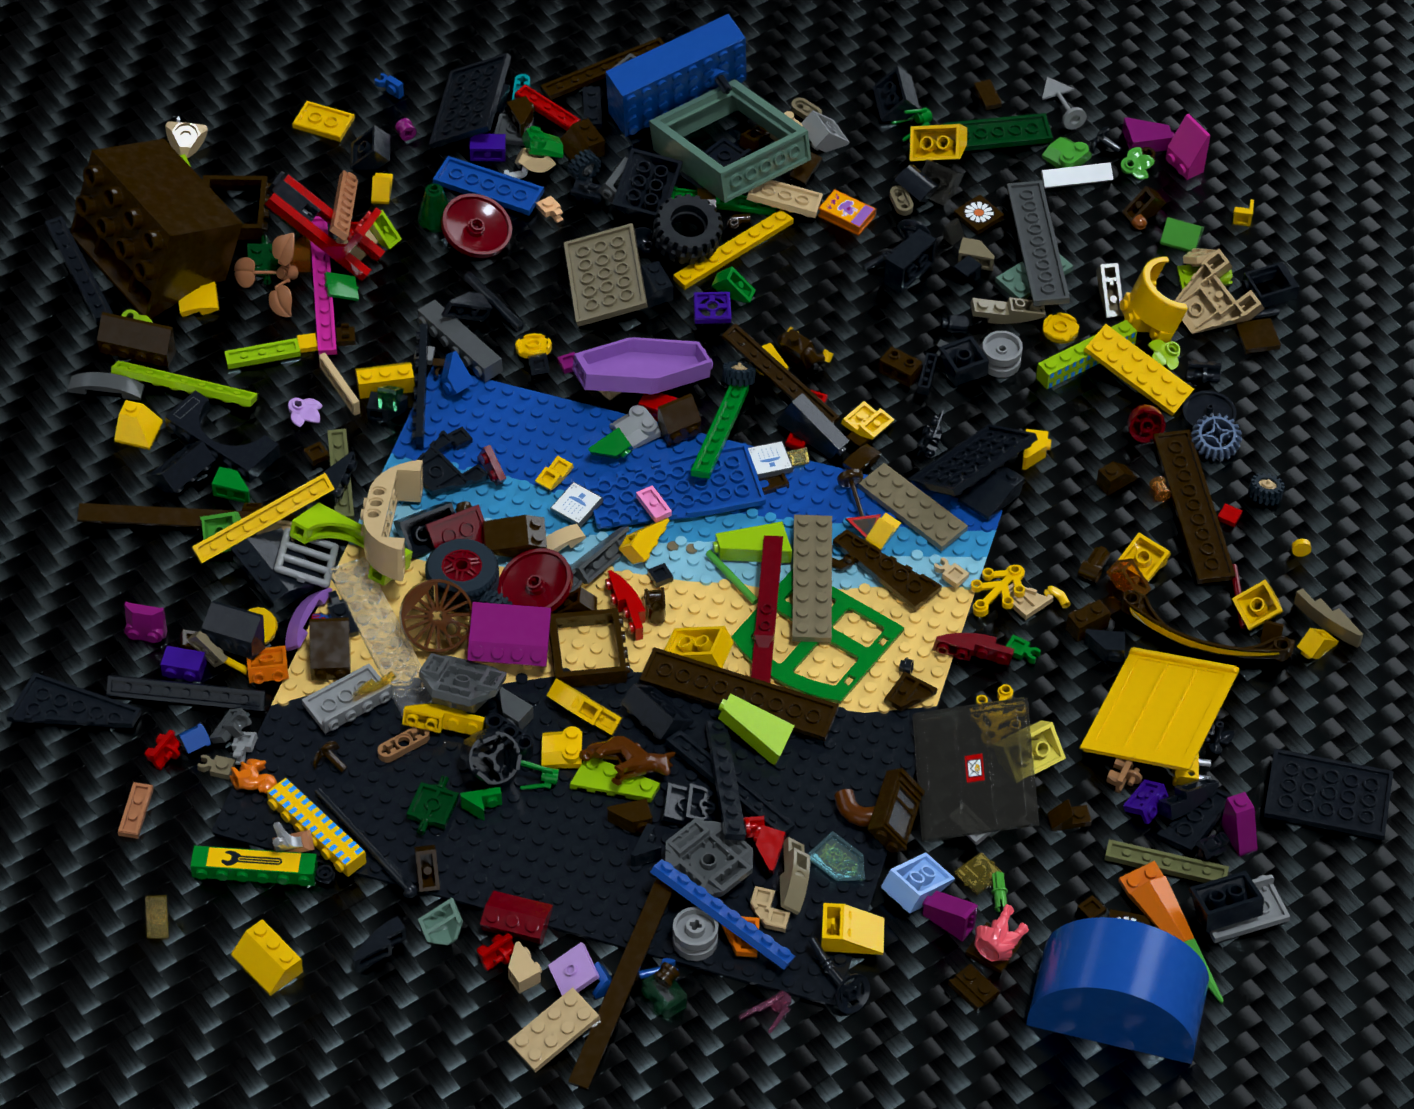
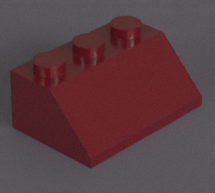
M493 891L485 905L480 926L483 931L503 936L509 933L513 938L542 945L553 905Z

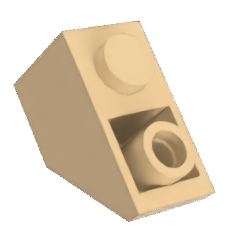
M518 941L515 943L510 959L508 976L520 994L541 982L542 969L538 962L534 963L531 959V953L528 948L523 947Z

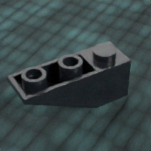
M351 451L320 474L326 473L334 490L315 501L336 506L338 500L342 499L344 487L349 484L350 475L357 467L354 452Z

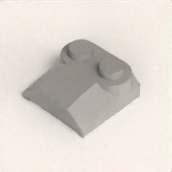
M641 405L631 407L628 414L609 424L613 431L618 427L620 428L633 449L661 437V431L656 420Z

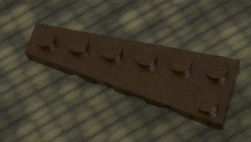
M847 529L833 539L835 547L845 555L852 554L856 564L914 611L942 589V585L924 574L919 575L913 571L912 567L907 564L906 566L897 562L895 557L885 555L881 552V549L869 544V542Z

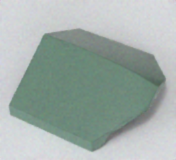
M453 898L448 899L418 919L427 942L441 945L454 943L458 939L463 923Z

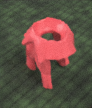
M1008 904L1004 906L1000 917L992 921L991 927L980 925L975 928V947L980 955L991 962L1009 960L1012 957V950L1029 931L1026 924L1020 923L1015 932H1009L1008 920L1013 914L1014 909Z

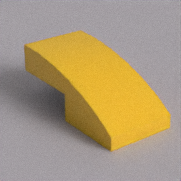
M557 456L549 468L545 466L535 482L551 491L568 476L574 466L569 461Z

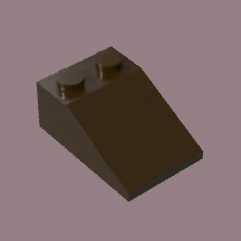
M521 515L483 521L484 545L491 549L494 555L515 558L528 550L537 548L547 549L544 517Z

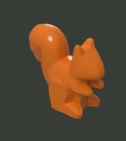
M248 759L246 763L240 762V771L235 767H231L232 775H230V780L236 790H259V792L267 794V791L277 784V780L271 774L258 773L265 769V760Z

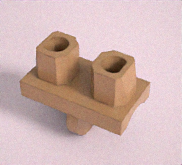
M1116 758L1113 768L1121 770V773L1110 770L1106 782L1116 786L1115 792L1121 793L1126 781H1128L1127 784L1129 786L1139 784L1142 781V775L1139 773V768L1135 767L1132 770L1134 767L1133 761Z

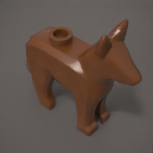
M614 736L607 741L590 744L587 749L580 751L579 757L585 762L591 758L618 760L619 765L614 766L618 773L616 777L612 778V782L618 786L626 779L649 772H657L665 776L670 775V768L673 767L670 759L676 752L665 754L648 753L641 748L639 743H634L624 736Z

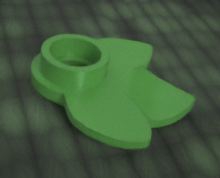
M1134 147L1128 151L1127 157L1121 161L1120 166L1125 174H1132L1136 179L1143 180L1148 178L1146 170L1152 167L1155 161L1149 155H1142L1141 147Z

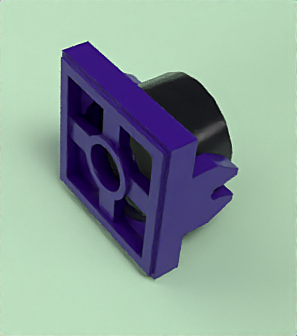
M694 292L695 324H700L704 329L713 331L722 328L725 323H731L730 292Z

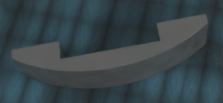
M87 372L73 375L67 391L79 394H86L87 390L121 393L123 399L141 400L145 385L122 375Z

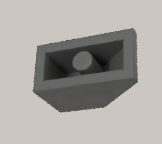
M501 687L499 695L502 716L523 730L534 718L533 706Z

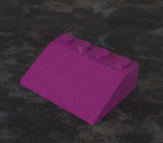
M473 602L467 660L547 667L551 608Z

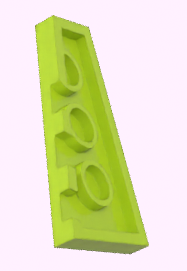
M591 758L587 762L583 761L570 783V789L577 790V788L587 789V792L595 793V791L606 792L610 796L618 794L633 800L647 799V802H652L660 788L659 782L644 776L626 779L622 781L621 785L617 786L612 782V778L616 777L618 773L614 769L616 765L598 758Z

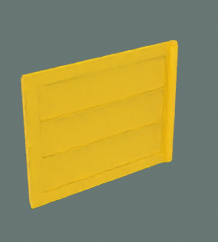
M1131 648L1080 749H1083L1085 752L1185 772L1190 771L1239 673V667L1142 648Z

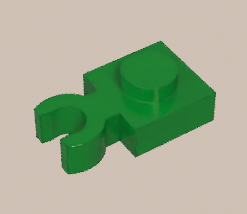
M1012 635L1006 644V647L1014 648L1012 657L1019 660L1025 657L1032 664L1036 662V657L1032 655L1039 657L1041 653L1039 648H1030V642L1016 635Z

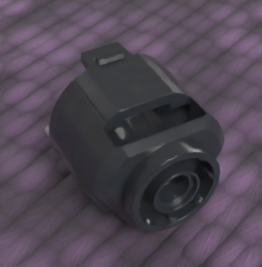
M494 727L478 731L465 739L460 752L461 760L465 762V767L482 782L488 784L504 783L511 779L517 770H520L522 755L520 754L517 742L508 734ZM488 747L490 751L482 752L481 749ZM506 748H509L507 765L505 766L504 759L506 754Z

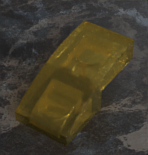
M391 671L386 673L377 682L371 678L353 694L361 696L376 691L389 684L396 676Z

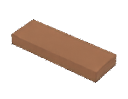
M133 782L118 829V836L139 838L154 790L153 785Z

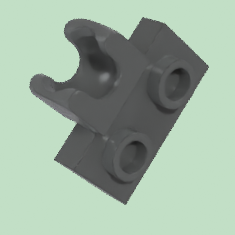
M242 708L229 709L209 738L213 744L225 743L232 736H243L244 732L241 730L245 726L251 725L252 722Z

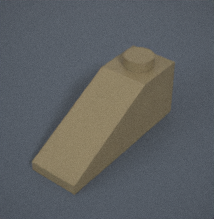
M1118 263L1101 264L1096 272L1106 318L1124 317L1122 310H1120V301L1123 298Z

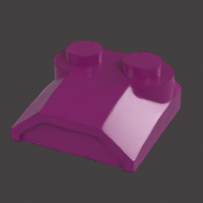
M125 602L126 627L124 632L128 638L156 643L166 637L167 625L164 608Z

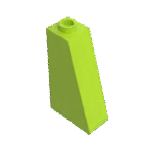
M782 521L716 533L715 542H712L713 551L718 553L720 560L762 562L764 535L783 536L781 563H791L792 549Z
M730 693L728 699H723L718 708L721 711L718 719L771 764L775 765L781 756L794 725Z

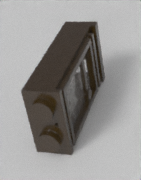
M903 768L886 771L868 827V831L890 853L907 850L906 845L918 811L919 802L921 801V796H924L925 793Z

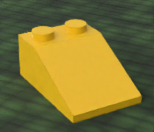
M725 626L674 628L664 650L722 668L734 641Z

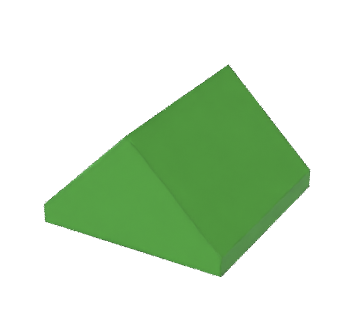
M1167 217L1160 244L1192 252L1193 248H1197L1204 227Z

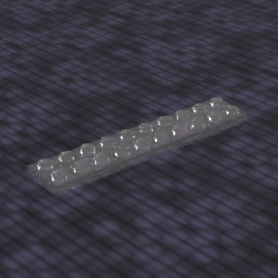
M365 557L328 569L331 579L340 597L344 600L385 684H390L392 687V698L402 717L405 706L435 704L432 703L426 687L419 678L422 666L408 639L405 637L379 583L368 578L370 566Z

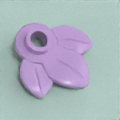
M292 398L289 401L288 409L291 413V421L296 426L301 427L305 421L320 423L318 410L322 408V404L319 401L311 398L304 400Z

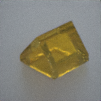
M807 447L787 451L793 467L809 463Z

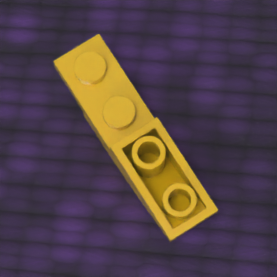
M557 678L546 695L575 715L611 735H614L623 719Z
M418 704L404 707L402 724L441 733L442 729L472 735L484 729L485 717L469 714L466 711L454 708L451 709L439 704Z

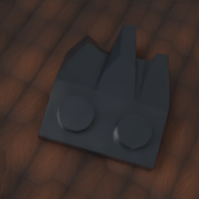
M668 783L665 791L662 820L685 825L695 818H709L708 814H712L718 806L708 800L713 792L691 783L688 788Z

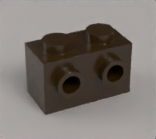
M891 346L879 360V372L910 388L921 375L922 361Z
M1100 599L1095 602H1089L1085 607L1074 610L1068 615L1066 630L1076 642H1079L1085 638L1086 629L1102 630L1108 627L1111 612Z

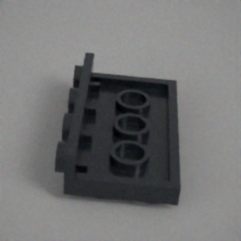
M723 137L704 151V153L725 167L751 154L752 150L748 148L744 151ZM682 172L680 181L693 190L704 188Z

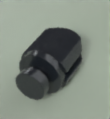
M949 315L947 320L946 318L941 319L940 326L942 329L946 328V331L950 333L965 334L969 326V319L966 316Z

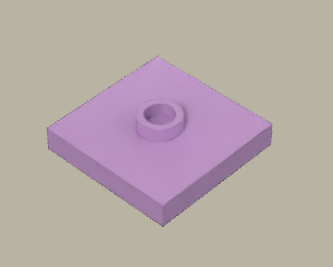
M582 942L548 965L562 996L572 987L577 992H580L600 978L587 948Z

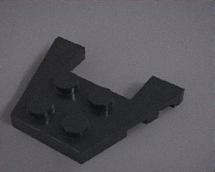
M444 430L440 432L436 441L433 440L430 448L417 459L423 460V487L432 496L489 479L488 473L479 464L461 473L442 454L443 451L454 445V440Z

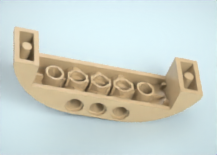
M423 460L398 464L381 473L371 484L367 498L364 497L363 509H361L360 519L363 520L361 536H364L365 557L376 571L397 581H403L405 574V538L390 537L398 501L421 502L423 494Z

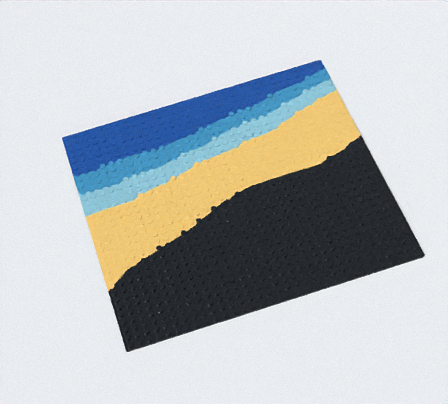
M432 367L428 374L426 385L424 449H416V441H412V430H416V427H413V415H416V412L412 408L382 473L398 464L417 460L422 453H425L430 448L433 440H437L441 431L444 430L448 434L463 427L473 438V442L459 450L452 446L443 451L442 454L461 473H464L477 464L484 469L477 456L483 447L491 445L506 476V480L496 486L489 478L483 482L433 496L423 487L421 502L398 501L393 521L445 501L452 502L454 510L458 503L467 501L472 506L479 504L485 521L521 515L544 517L546 536L561 528L573 525L550 510V507L573 482L584 487V481L586 480L588 483L598 481L599 477L602 476L610 478L617 476V472L623 471L625 474L633 472L636 467L641 466L642 469L652 467V463L660 462L664 464L668 463L671 458L699 452L707 434L699 433L694 437H689L670 446L666 444L662 437H659L631 450V454L623 459L622 457L614 459L592 455L588 448L610 434L613 429L609 427V424L626 414L493 380L485 382L482 378L470 375L474 381L472 385L450 396L443 389L441 381L443 370L439 372V377H436V369ZM727 440L724 447L743 443ZM788 455L793 466V472L785 474L789 482V488L776 489V492L764 495L766 498L765 505L707 516L669 520L665 532L660 535L658 544L650 552V557L647 561L632 564L623 554L589 584L582 583L579 588L582 587L597 597V610L616 608L611 603V591H607L605 579H608V571L612 570L626 580L635 590L646 610L645 623H642L643 639L635 641L634 635L629 632L628 618H624L623 611L618 612L619 616H623L621 631H625L626 643H623V647H627L628 658L625 661L630 664L627 682L572 687L623 718L614 735L590 724L546 696L555 681L550 637L547 667L473 661L492 666L499 671L507 672L506 680L501 687L533 706L534 718L526 725L523 731L533 738L534 753L530 759L524 761L541 765L542 733L563 731L570 726L577 727L582 731V750L587 749L592 743L607 741L614 736H624L634 743H639L641 748L648 753L665 754L674 752L665 745L666 739L659 740L652 735L653 732L649 728L642 726L636 716L630 715L621 702L633 684H641L639 679L653 648L656 647L664 650L674 628L725 626L730 636H732L757 609L758 603L753 605L706 556L707 551H713L712 542H715V534L782 521L792 549L791 563H781V582L793 569L794 515L832 516V557L841 560L846 555L833 545L835 537L847 529L865 540L845 520V518L860 517L851 487H841L837 481L838 475L846 471V469ZM560 456L572 463L574 468L557 487L550 491L537 484L535 480L545 466L549 468L555 458ZM760 481L762 488L769 486L768 481ZM858 485L855 486L865 516L881 514L880 518H882L886 512L901 522L900 527L882 548L881 552L889 557H895L897 562L904 566L907 564L912 567L913 571L919 575L924 574L942 585V589L914 611L858 564L854 563L852 567L843 571L832 568L833 587L903 626L904 631L842 703H836L839 704V709L826 741L792 731L777 763L773 765L728 727L736 776L795 824L794 830L788 833L785 839L790 837L804 844L805 853L810 855V858L830 839L834 840L858 859L859 878L836 879L810 859L809 880L802 908L798 915L790 912L785 933L767 929L759 921L760 931L770 935L775 942L788 948L795 955L794 960L785 970L759 951H757V957L736 956L719 922L717 948L711 956L700 961H691L679 956L672 944L674 919L682 910L697 906L675 890H673L646 955L659 959L671 958L680 965L828 1006H836L835 996L838 986L829 974L824 972L825 969H822V965L819 964L820 960L809 940L816 937L821 945L823 903L846 904L868 912L888 851L868 831V827H860L849 823L841 816L836 806L834 795L842 789H851L854 792L856 802L860 806L871 807L876 805L886 771L903 768L912 778L914 777L954 658L953 656L932 651L937 636L963 632L976 593L971 590V582L981 578L1002 516L1001 510L991 519L987 520L958 502L959 498L922 488L920 489L922 492L968 525L967 531L943 551H940L861 491ZM592 514L580 528L587 538L573 548L567 545L558 553L564 556L569 565H572L618 528L626 526L597 529ZM359 519L358 523L362 525L363 520ZM393 522L390 537L399 538ZM654 522L626 525L629 527V532H626V535ZM675 541L679 548L678 550L669 551L667 544ZM349 542L331 578L329 587L332 591L336 590L339 600H345L359 630V635L351 637V673L370 664L386 685L390 684L393 697L386 703L379 704L371 711L365 712L354 720L340 725L336 730L325 734L302 705V699L337 680H311L310 635L308 627V634L289 666V679L282 681L257 734L258 739L254 749L248 753L245 763L248 759L265 760V769L258 772L259 774H271L277 780V784L284 778H287L366 852V864L353 874L399 886L315 794L317 788H321L354 825L364 832V836L385 858L389 857L407 878L416 885L417 892H419L414 847L435 845L440 890L424 891L421 893L446 900L453 898L457 903L484 910L493 891L551 904L553 909L547 928L626 949L651 888L657 879L650 871L661 859L665 861L666 840L687 825H679L662 820L667 784L672 783L688 788L691 783L712 791L713 794L708 800L718 806L712 814H708L709 818L704 819V821L721 822L716 786L677 754L670 759V763L673 764V767L670 768V775L665 776L657 772L641 775L660 783L658 792L652 802H648L653 818L652 825L655 826V834L657 835L655 845L662 848L661 859L633 867L631 866V853L642 833L632 834L608 822L607 807L637 800L628 799L618 794L610 796L606 792L595 791V793L587 792V789L577 788V790L570 789V783L579 768H555L559 769L557 785H551V789L521 790L520 786L545 783V781H541L542 771L520 765V770H517L515 775L508 781L501 784H488L477 778L475 774L465 767V762L461 760L462 743L471 735L442 729L441 733L430 731V739L426 744L392 762H382L378 758L379 745L412 728L402 724L404 707L418 704H435L432 703L426 687L419 678L420 669L431 653L418 649L408 641L401 629L399 620L400 606L405 595L416 584L426 580L425 564L432 551L411 559L410 567L405 570L403 581L393 579L383 586L368 578L370 564L365 557L364 549ZM688 544H694L693 547L697 550L695 554L687 553L686 546ZM495 555L499 564V577L505 566L514 559L513 557ZM942 557L948 560L949 565L956 563L969 572V578L957 589L942 579V573L934 571L935 563L943 566L940 564ZM721 560L758 598L762 562ZM665 563L673 575V581L656 588L647 575V570ZM664 587L665 620L661 624H653L648 619L644 589L658 590ZM793 592L785 599L787 602L791 603L792 605H793ZM424 595L421 599L429 605L426 596ZM329 597L325 604L318 606L315 613L329 615L327 604L330 603ZM419 602L415 605L419 608L426 610V608L422 606ZM411 609L407 615H424V613ZM451 611V612H449V613H469V612H454V611ZM847 611L833 627L865 647L871 646L884 631L852 611ZM440 612L432 613L434 615L433 620H442L439 616ZM777 613L773 660L777 663H782L800 642L792 641V621ZM470 616L452 618L455 621L468 625ZM425 618L405 619L406 628L424 620ZM427 623L408 631L412 638H414L424 628V626ZM451 623L448 624L446 627L447 633L453 635L456 632V626ZM613 623L558 628L563 672L619 667ZM430 627L416 641L422 646L425 644ZM461 627L460 635L463 636L467 629ZM435 629L428 648L436 649ZM440 632V647L443 649L449 646L444 635ZM469 635L455 649L434 654L467 660ZM457 637L450 638L453 645L460 640ZM883 638L878 644L884 646L888 640ZM820 642L797 667L794 673L817 682L836 685L857 662V659L828 642ZM733 643L722 668L751 677L752 663ZM908 657L914 660L912 675L936 687L937 693L916 705L899 711L885 704L884 698L903 674V672L899 671L900 661ZM849 677L844 683L849 686L853 679ZM771 679V684L787 688L782 684ZM659 689L694 721L692 725L682 732L710 754L706 722L707 720L721 721L718 719L721 713L718 707ZM499 691L495 697L487 700L475 713H467L485 718L491 713H498L502 716ZM403 740L399 742V745L407 746L409 742ZM328 741L338 743L340 748L332 752L347 766L344 772H341L326 757L320 758L316 769L314 768L313 762L316 753ZM483 747L481 751L486 752L490 751V749L488 747ZM507 750L504 759L505 766L507 765L509 751ZM601 759L608 763L619 765L618 760ZM444 775V778L447 776L449 781L446 788L459 793V799L445 829L428 825L424 835L418 834L416 830L420 822L407 819L406 815L421 782L438 785L441 776ZM234 785L212 828V833L215 836L269 851H275L272 844V838L277 837L273 827L274 823L280 822L288 834L296 833L292 824L286 823L277 810L274 811L269 807L267 794L259 792V790H236ZM496 787L501 788L502 805L492 808L485 807V820H481L461 808L460 793ZM899 789L897 796L904 802L906 795ZM897 800L889 820V824L894 829H896L902 809L901 804ZM742 808L743 818L752 817ZM745 838L744 841L753 848L752 873L724 896L715 898L720 899L731 910L737 911L740 916L757 917L750 907L754 888L758 886L775 890L771 908L788 911L781 907L780 875L785 872L783 846L774 874H770L756 849V842L753 841L754 838ZM314 847L315 850L302 852L317 854L318 864L329 865L336 869L329 859L323 858L316 847ZM825 952L827 957L831 958L830 961H833L832 965L836 966L834 969L842 979H845L854 953Z

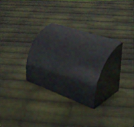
M914 165L906 167L895 179L898 184L916 199L927 203L939 187Z

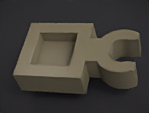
M201 755V762H206V764L198 763L197 766L201 772L210 770V776L230 780V775H232L231 767H235L236 761L235 759L218 755L213 760L208 755Z

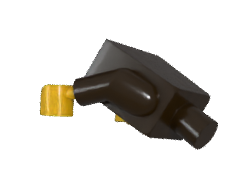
M791 326L787 332L780 334L777 338V342L780 344V354L807 371L814 363L823 361L830 363L834 353L824 349L823 353L817 354L813 343L798 331L793 330Z

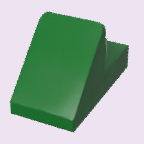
M496 787L460 793L461 808L481 820H485V807L492 808L502 805L501 788Z

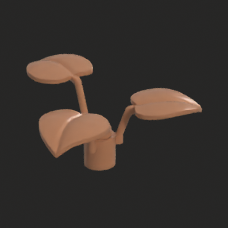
M288 233L276 237L272 244V254L274 258L278 259V264L282 265L277 271H254L255 262L248 257L240 258L234 267L236 280L244 288H249L254 284V274H277L278 278L284 280L276 285L275 290L269 294L271 309L277 315L283 317H292V295L290 289L284 284L290 283V280H295L298 277L297 267L290 264L294 254V233Z

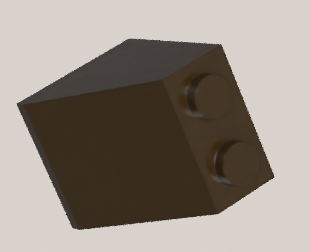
M349 618L309 619L311 680H339L350 674L351 635Z

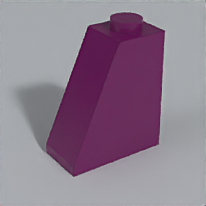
M1128 117L1124 118L1122 131L1129 150L1134 147H1150L1155 152L1165 151L1175 135L1174 132H1171L1169 125Z
M1246 792L1228 797L1221 827L1230 839L1238 856L1257 851L1255 809Z
M935 891L932 896L929 895L925 898L922 904L924 906L923 916L959 940L964 941L975 928L978 905L939 891Z

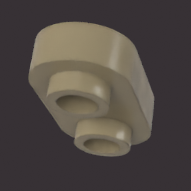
M796 98L792 101V112L802 119H805L813 110L822 114V110L804 98Z
M899 185L892 187L890 199L896 212L903 216L910 215L913 212V201L908 191Z

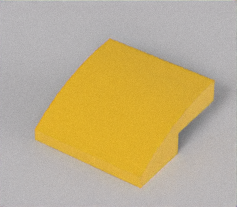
M212 282L201 285L200 288L179 300L181 316L185 317L199 311L202 315L218 311L216 283Z
M863 401L843 418L841 424L856 434L873 440L892 424L895 419L881 408L876 411Z

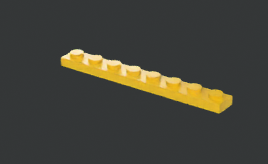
M780 209L718 247L709 259L705 258V261L701 263L697 261L695 264H691L675 273L673 280L686 290L792 225L794 218L783 209Z
M326 473L191 548L202 564L334 490V487Z

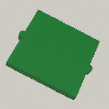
M325 272V286L327 287L328 297L359 300V287L356 284L355 276Z

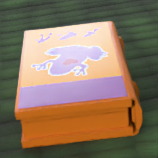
M835 189L818 208L820 210L818 217L858 236L876 215V208Z

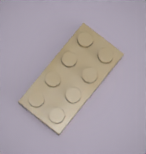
M770 180L750 190L747 200L765 204L772 208L783 209L791 213L802 214L806 217L816 218L823 194Z
M572 987L508 1040V1042L536 1073L600 1020V1016Z

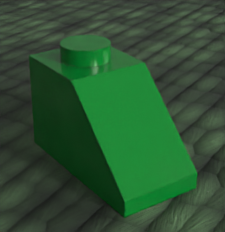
M733 266L718 272L712 283V286L718 292H730V299L747 304L751 302L755 293V289Z
M619 427L588 448L592 455L614 459L627 457L631 454L630 450L633 449Z
M219 467L212 482L213 496L250 503L249 489L238 471Z

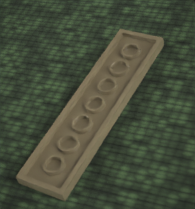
M794 515L792 641L831 643L832 516Z

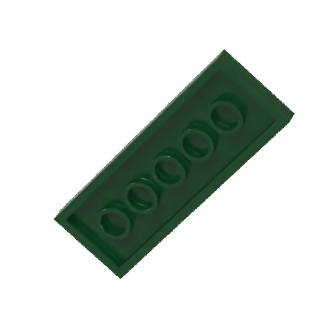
M1046 113L943 123V125L961 124L967 127V146L964 151L1052 143L1053 141Z

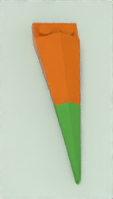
M1155 860L1120 877L1118 881L1129 899L1156 928L1177 937L1200 956L1209 974L1208 989L1219 1003L1223 1004V998L1171 886Z

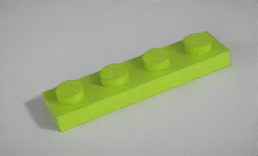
M297 338L224 351L228 369L301 356Z

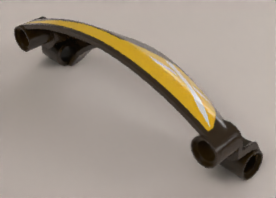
M1129 589L1123 594L1121 610L1124 614L1132 615L1156 632L1191 650L1220 657L1274 659L1279 662L1288 660L1292 655L1296 640L1278 635V637L1275 636L1263 643L1248 647L1222 645L1189 636L1166 625L1155 613L1144 594Z

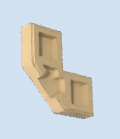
M755 886L750 902L751 909L760 918V922L765 928L785 933L790 912L771 908L775 890Z

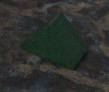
M390 385L378 387V407L397 411L404 388Z

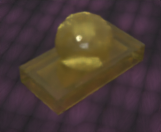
M167 895L146 896L147 938L169 937Z

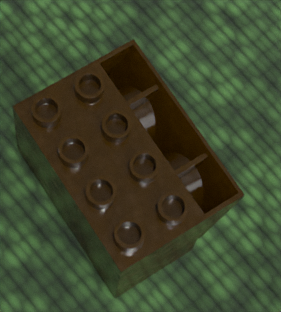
M165 139L91 151L88 166L83 170L84 181L81 193L75 200L76 211L70 232L76 243L141 315H146L153 319L178 303L179 300L189 293L200 288L201 285L226 281L243 223Z

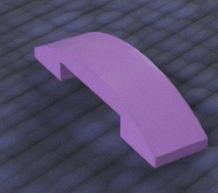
M330 587L309 595L297 607L287 628L285 640L287 651L301 647L308 634L303 627L313 609L325 604L329 597L328 593L332 592Z

